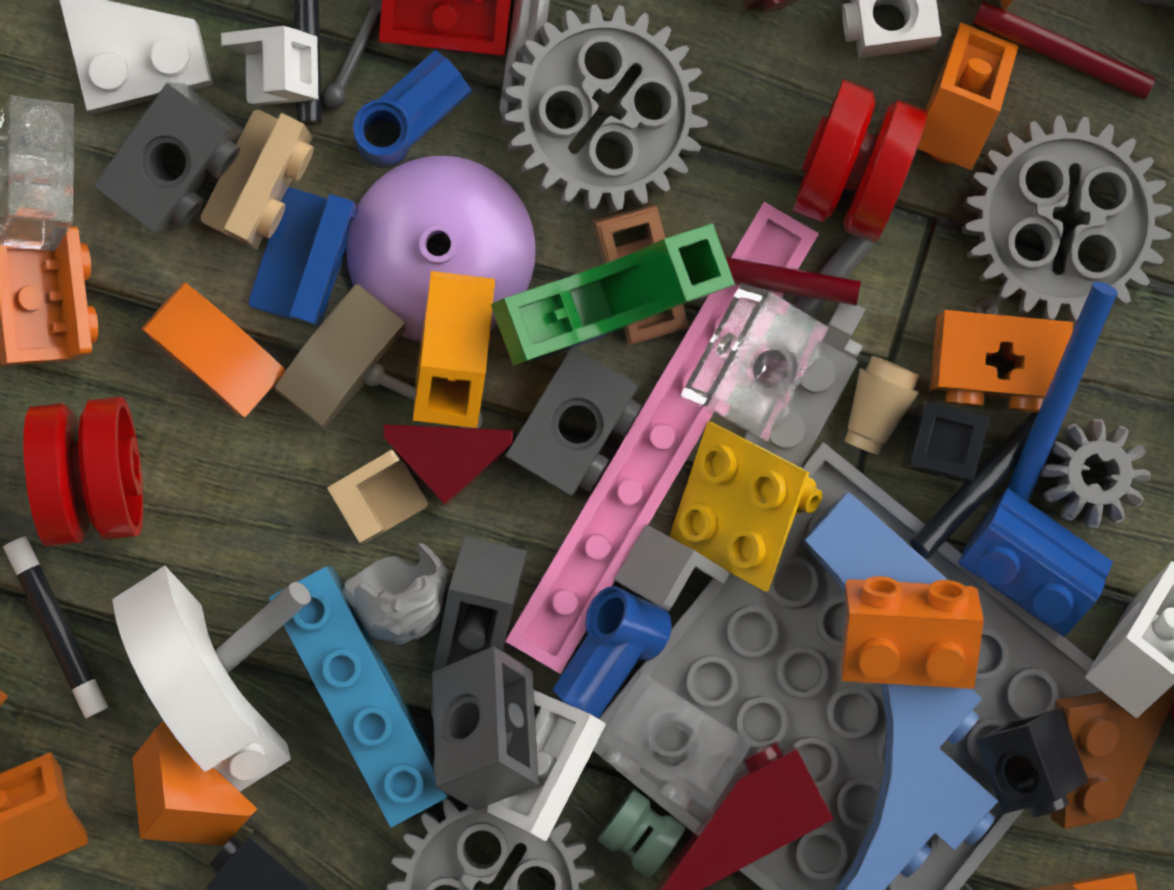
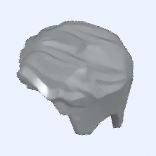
M421 543L416 547L420 555V561L417 565L409 563L398 556L386 557L369 565L345 582L342 592L359 622L371 637L394 643L395 645H402L413 638L418 640L439 622L445 610L452 577L449 576V570L443 565L440 558L435 556L434 552L425 544Z

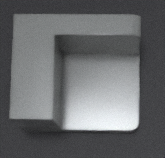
M646 524L614 580L669 612L694 568L723 584L726 582L730 572L695 550Z

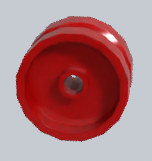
M843 79L827 117L821 116L801 168V172H804L805 175L796 196L792 212L823 223L834 213L843 190H849L852 194L843 218L845 232L876 244L889 220L924 130L928 111L896 100L887 107L875 134L867 132L876 104L874 90Z
M119 396L88 400L81 413L79 422L69 406L63 403L29 407L25 415L23 431L25 479L31 515L43 545L51 547L82 543L89 529L90 521L95 531L103 540L140 536L144 515L143 478L136 430L125 398Z

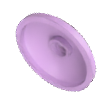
M429 156L411 160L395 167L379 178L368 189L357 206L358 210L354 220L350 222L346 255L348 271L353 286L356 283L401 318L406 324V331L401 336L412 341L421 343L431 271L494 278L493 303L527 291L535 267L536 246L533 226L525 205L514 189L502 177L491 169L468 159L453 156ZM435 234H444L451 240L449 251L442 256H434L427 250V242ZM493 310L490 331L498 327Z

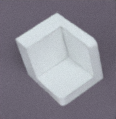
M285 25L221 33V47L246 55V100L249 104L262 106L318 100L317 36Z

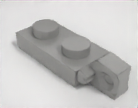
M838 303L826 326L812 319L805 332L802 331L744 439L802 467L858 363L856 359L863 346L850 338L866 309L859 305L852 306Z

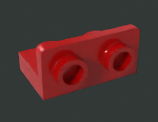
M382 0L379 42L505 56L511 0Z

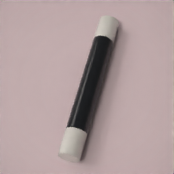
M24 536L3 546V549L85 719L109 708L27 537Z

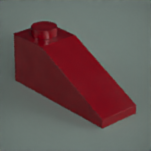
M775 741L744 757L742 760L747 769L734 775L654 890H702L834 820L797 748L790 745L781 750L779 744Z

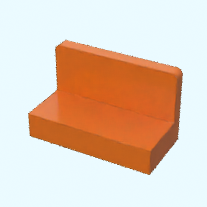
M51 752L0 773V881L85 846L88 843L86 829L68 804L61 766Z

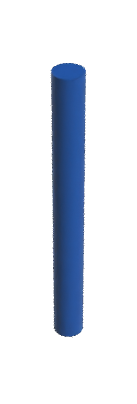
M1094 282L1091 286L1007 485V488L1027 502H1029L1118 294L1114 287L1106 283Z

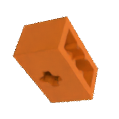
M944 310L936 316L930 391L945 392V403L951 405L983 407L984 397L986 396L1009 399V410L1039 412L1072 334L1073 322ZM999 348L1003 349V358L1005 360L1014 361V369L1002 374L1000 379L997 378L996 367L985 365L986 358L997 353Z

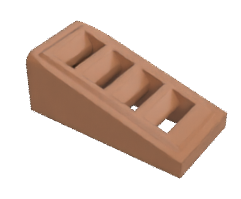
M648 202L640 207L633 206L620 210L617 213H609L591 219L603 264L665 239L658 208L652 202ZM645 226L647 237L615 245L614 234ZM682 305L623 328L627 344L631 345L687 329L689 325L684 306Z

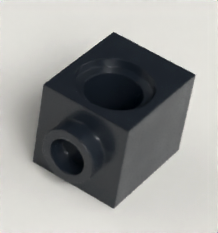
M929 401L918 405L901 467L959 483L974 481L990 417Z
M1061 708L1008 722L976 739L1003 814L1029 808L1032 817L1053 813L1069 805L1067 794L1089 782ZM1031 761H1032V762L1034 763V765L1036 766L1037 771L1034 769V767H1033Z

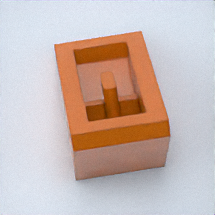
M164 721L156 727L132 758L140 839L224 846L257 810L219 771L211 768L204 772L183 748Z

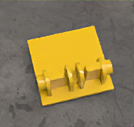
M708 421L669 537L695 550L733 575L764 592H768L795 514H800L804 511L813 513L821 503L822 491L816 488L815 480L808 477L810 472Z

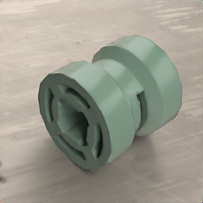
M633 788L609 818L596 840L612 852L620 850L631 858L633 868L649 879L672 851L686 827L671 815H658L650 808L649 799ZM650 826L651 828L649 829V831L646 833V835L643 837V839L641 840V842H640L639 845H638L636 842L639 840V838H640V837L642 836V834L645 832V830L647 829V827Z

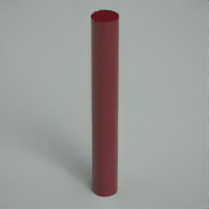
M982 0L972 24L1142 100L1147 98L1156 77L986 1Z
M725 257L735 285L857 306L861 281Z

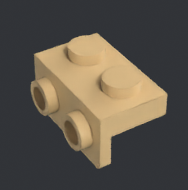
M261 110L253 111L236 144L240 148L239 154L229 169L219 178L201 214V221L205 225L256 250L263 236L270 238L277 229L285 211L286 204L282 203L281 200L291 180H300L314 151V147L309 145L313 137L305 124L283 113L277 119Z

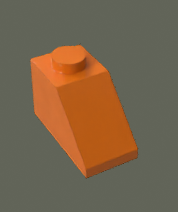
M960 22L925 108L928 111V115L917 149L927 152L937 161L947 164L954 163L972 171L1000 113L1019 45Z

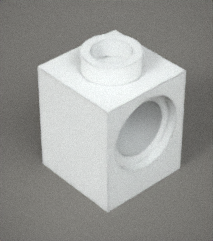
M850 0L851 3L842 4V22L846 42L856 41L858 59L933 49L941 37L936 0ZM881 4H890L897 7L904 16V27L895 31L881 28L874 20L873 9Z

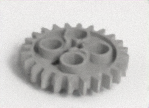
M597 4L591 5L587 10L584 24H581L572 10H568L562 16V33L549 22L543 24L539 29L545 47L531 40H527L521 47L523 54L531 62V65L523 62H513L509 67L508 72L522 84L521 86L506 87L501 95V98L518 105L517 110L505 114L501 119L503 125L519 127L521 132L507 145L508 149L520 150L527 148L530 157L521 166V172L526 173L540 167L545 173L540 181L538 190L543 192L555 182L562 185L560 204L564 206L577 193L584 194L585 211L590 213L596 209L601 197H606L607 204L612 213L619 212L623 208L624 194L626 193L637 207L643 206L648 202L646 185L659 195L664 194L670 190L664 171L673 176L682 177L688 172V168L678 155L694 156L701 149V146L687 135L688 132L701 131L708 123L702 117L691 114L692 108L708 100L707 94L690 92L688 86L702 72L700 68L682 70L679 62L686 56L689 48L685 45L669 51L664 45L669 38L671 29L667 26L656 35H650L647 33L649 14L645 12L631 26L626 24L624 6L618 5L612 12L609 21H603ZM595 50L605 53L613 64L612 77L605 80L592 76L584 63L586 52ZM630 66H638L640 68L639 76L613 106L610 112L612 116L608 117L594 130L577 154H572L568 146L597 111L599 106L597 103L602 101L616 87ZM637 91H650L660 99L662 114L659 119L651 120L639 114L634 104ZM562 99L568 102L575 113L573 127L562 129L552 125L545 112L547 101ZM603 138L611 139L621 146L624 153V163L621 168L609 169L600 163L595 153L598 140Z
M1062 115L1056 116L1050 123L1048 135H1045L1036 121H1032L1025 127L1026 144L1013 133H1009L1002 140L1008 157L990 150L983 159L993 174L975 172L970 179V182L982 191L983 194L982 196L967 197L962 204V207L978 214L977 220H973L961 228L962 233L970 236H980L981 242L967 253L968 259L987 258L990 265L982 272L979 280L985 282L999 276L1003 284L998 291L996 299L1002 301L1014 292L1020 294L1019 314L1021 315L1028 313L1036 303L1042 304L1043 319L1054 320L1060 307H1064L1069 322L1076 323L1094 282H1103L1114 287L1118 292L1114 303L1121 307L1131 301L1125 283L1138 289H1142L1150 283L1140 266L1157 267L1164 260L1150 246L1151 244L1165 242L1171 237L1170 232L1155 226V220L1172 212V207L1164 204H1154L1152 198L1153 195L1166 186L1165 180L1146 182L1143 174L1151 167L1154 160L1152 157L1134 163L1129 158L1136 144L1134 138L1127 140L1118 148L1112 145L1114 126L1111 124L1107 125L1095 137L1090 135L1088 117L1083 116L1075 125L1073 132H1068ZM1076 165L1079 167L1080 173L1070 203L1069 217L1079 221V225L1069 231L1064 238V268L1061 275H1055L1052 267L1062 237L1063 223L1053 219V215L1064 208L1068 202L1069 167ZM1041 169L1052 177L1054 182L1052 197L1039 198L1028 190L1025 181L1028 170ZM1091 180H1104L1114 188L1116 203L1113 209L1104 210L1097 207L1089 197ZM1030 230L1041 238L1044 244V253L1041 260L1029 261L1023 259L1018 254L1015 248V237L1018 231ZM1082 241L1097 243L1104 250L1106 264L1102 272H1091L1081 265L1078 258V249Z
M447 797L443 800V809L446 816L443 820L438 819L428 811H425L420 816L424 827L428 831L426 836L412 831H407L403 839L415 853L413 856L402 854L393 857L392 864L407 874L406 878L389 881L387 890H434L441 885H451L459 890H481L476 883L480 880L483 883L490 884L500 871L514 846L518 843L525 844L527 850L505 881L503 890H521L518 878L525 869L532 866L543 867L553 875L555 880L553 890H585L579 888V883L593 877L595 871L592 866H575L574 860L586 850V844L584 841L565 844L563 839L572 826L569 819L555 825L547 841H543L488 813V805L477 810L468 805L466 808L460 809L451 797ZM478 830L491 832L499 839L501 854L495 861L490 863L475 862L468 856L465 849L466 838Z

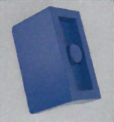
M288 187L281 200L282 203L286 204L285 211L274 234L268 239L249 297V305L255 309L318 329L323 323L346 252L350 222L354 220L358 208L354 201L329 194L328 199Z

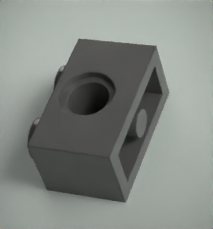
M167 82L94 184V187L154 233L172 231L175 226L182 229L194 218L202 206L203 199L198 194L212 175L215 178L221 177L235 161L240 151L235 142L244 129L186 84ZM172 144L179 146L186 157L185 170L177 179L172 178L166 172L163 164L164 154Z
M572 346L507 452V459L571 498L578 487L590 493L609 459L599 453L610 434L613 432L623 438L642 407L641 404L632 399L639 385ZM576 408L590 412L595 418L597 425L593 437L580 444L567 441L559 431V422L562 416L567 411Z
M493 646L432 672L433 701L431 704V715L434 721L435 745L433 773L436 779V787L477 810L538 786L539 776L532 670Z

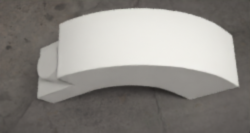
M163 566L112 599L122 642L140 682L166 725L204 772L214 768L237 790L242 791L291 760L286 741L245 699L224 669L208 635L202 605L166 566Z

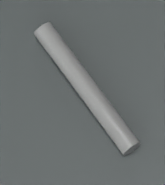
M292 582L215 650L227 674L310 602V593L303 584Z

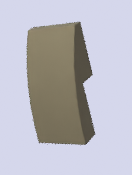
M356 283L300 350L275 385V391L319 428L324 430L365 385L364 376L406 331L405 322Z

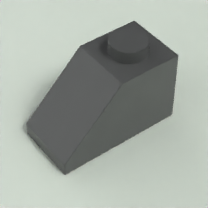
M464 536L448 590L433 672L493 646L502 652L504 651L527 551Z

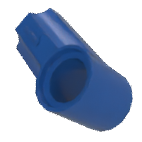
M435 50L381 98L365 104L358 111L353 123L356 147L362 159L370 165L380 168L392 167L400 163L417 141L472 94V89L453 64ZM383 120L394 123L398 126L401 133L398 140L391 146L380 148L373 146L366 140L365 134L371 124Z
M616 586L606 587L591 601L585 620L588 635L552 689L562 701L596 718H599L604 713L638 660L649 661L661 653L670 638L672 628L670 615L665 609Z

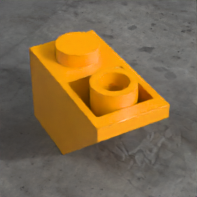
M437 271L430 272L415 382L413 421L477 428L486 374L492 317L491 304L493 303L495 288L494 278Z

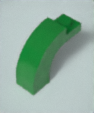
M711 223L665 238L638 251L581 273L503 298L492 303L491 307L514 366L667 312L731 287L735 283L714 225Z

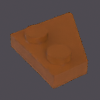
M1170 687L1138 718H1135L1102 691L1055 700V709L1061 708L1089 782L1067 794L1069 805L1051 813V820L1067 829L1120 818L1174 702L1173 687Z

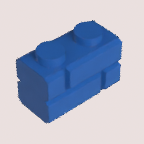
M1007 488L972 531L958 563L980 579L984 578L991 587L1065 637L1100 597L1113 561Z

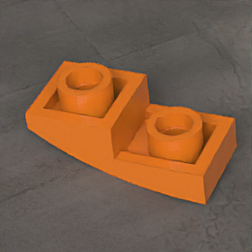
M185 282L175 290L141 328L150 339L186 372L193 373L232 411L244 418L286 371L281 364L239 326Z

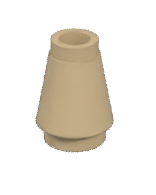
M872 356L867 369L860 368L848 423L849 430L844 441L867 452L880 455L883 445L887 443L919 391L914 389L919 374L887 360Z

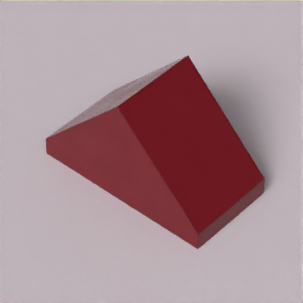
M384 424L383 437L446 506H449L509 451L514 443L515 433L513 430Z

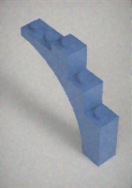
M850 492L843 493L800 541L835 579L844 595L846 581L849 579L865 580L873 576H884L898 582L927 584L939 580H948ZM880 684L886 716L884 772L872 821L852 865L834 890H885L899 873L907 878L924 863L932 851V848L926 842L934 834L953 850H956L962 842H965L968 846L973 845L989 829L995 819L989 811L998 800L940 749V746L946 740L953 745L958 743L977 722L979 715L973 709L982 698L975 691L967 688Z

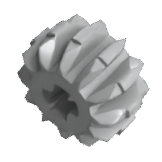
M1094 419L1089 422L1086 435L1077 424H1071L1064 428L1065 438L1069 447L1062 442L1054 441L1049 455L1060 462L1058 465H1044L1040 477H1057L1058 486L1048 489L1043 496L1046 502L1057 501L1065 496L1068 498L1061 509L1060 517L1062 519L1072 521L1083 508L1085 526L1087 528H1098L1103 512L1114 524L1125 520L1124 509L1120 501L1133 507L1142 504L1144 498L1130 485L1131 482L1149 481L1151 473L1145 469L1133 470L1131 461L1141 458L1146 453L1142 445L1130 447L1125 451L1121 448L1128 437L1129 431L1124 426L1116 427L1106 439L1104 421L1102 419ZM1086 459L1091 464L1101 462L1104 464L1107 476L1099 478L1100 481L1105 483L1102 488L1097 483L1089 485L1084 483L1081 472L1090 469L1084 464Z

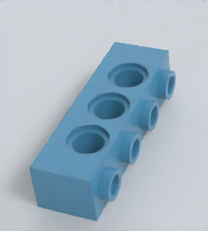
M326 566L298 581L308 589L311 600L287 621L284 627L389 826L392 828L449 797V794L436 787V779L433 773V760L435 757L372 638L359 622L342 592L343 584L334 567ZM283 590L271 595L269 597L270 601H272Z

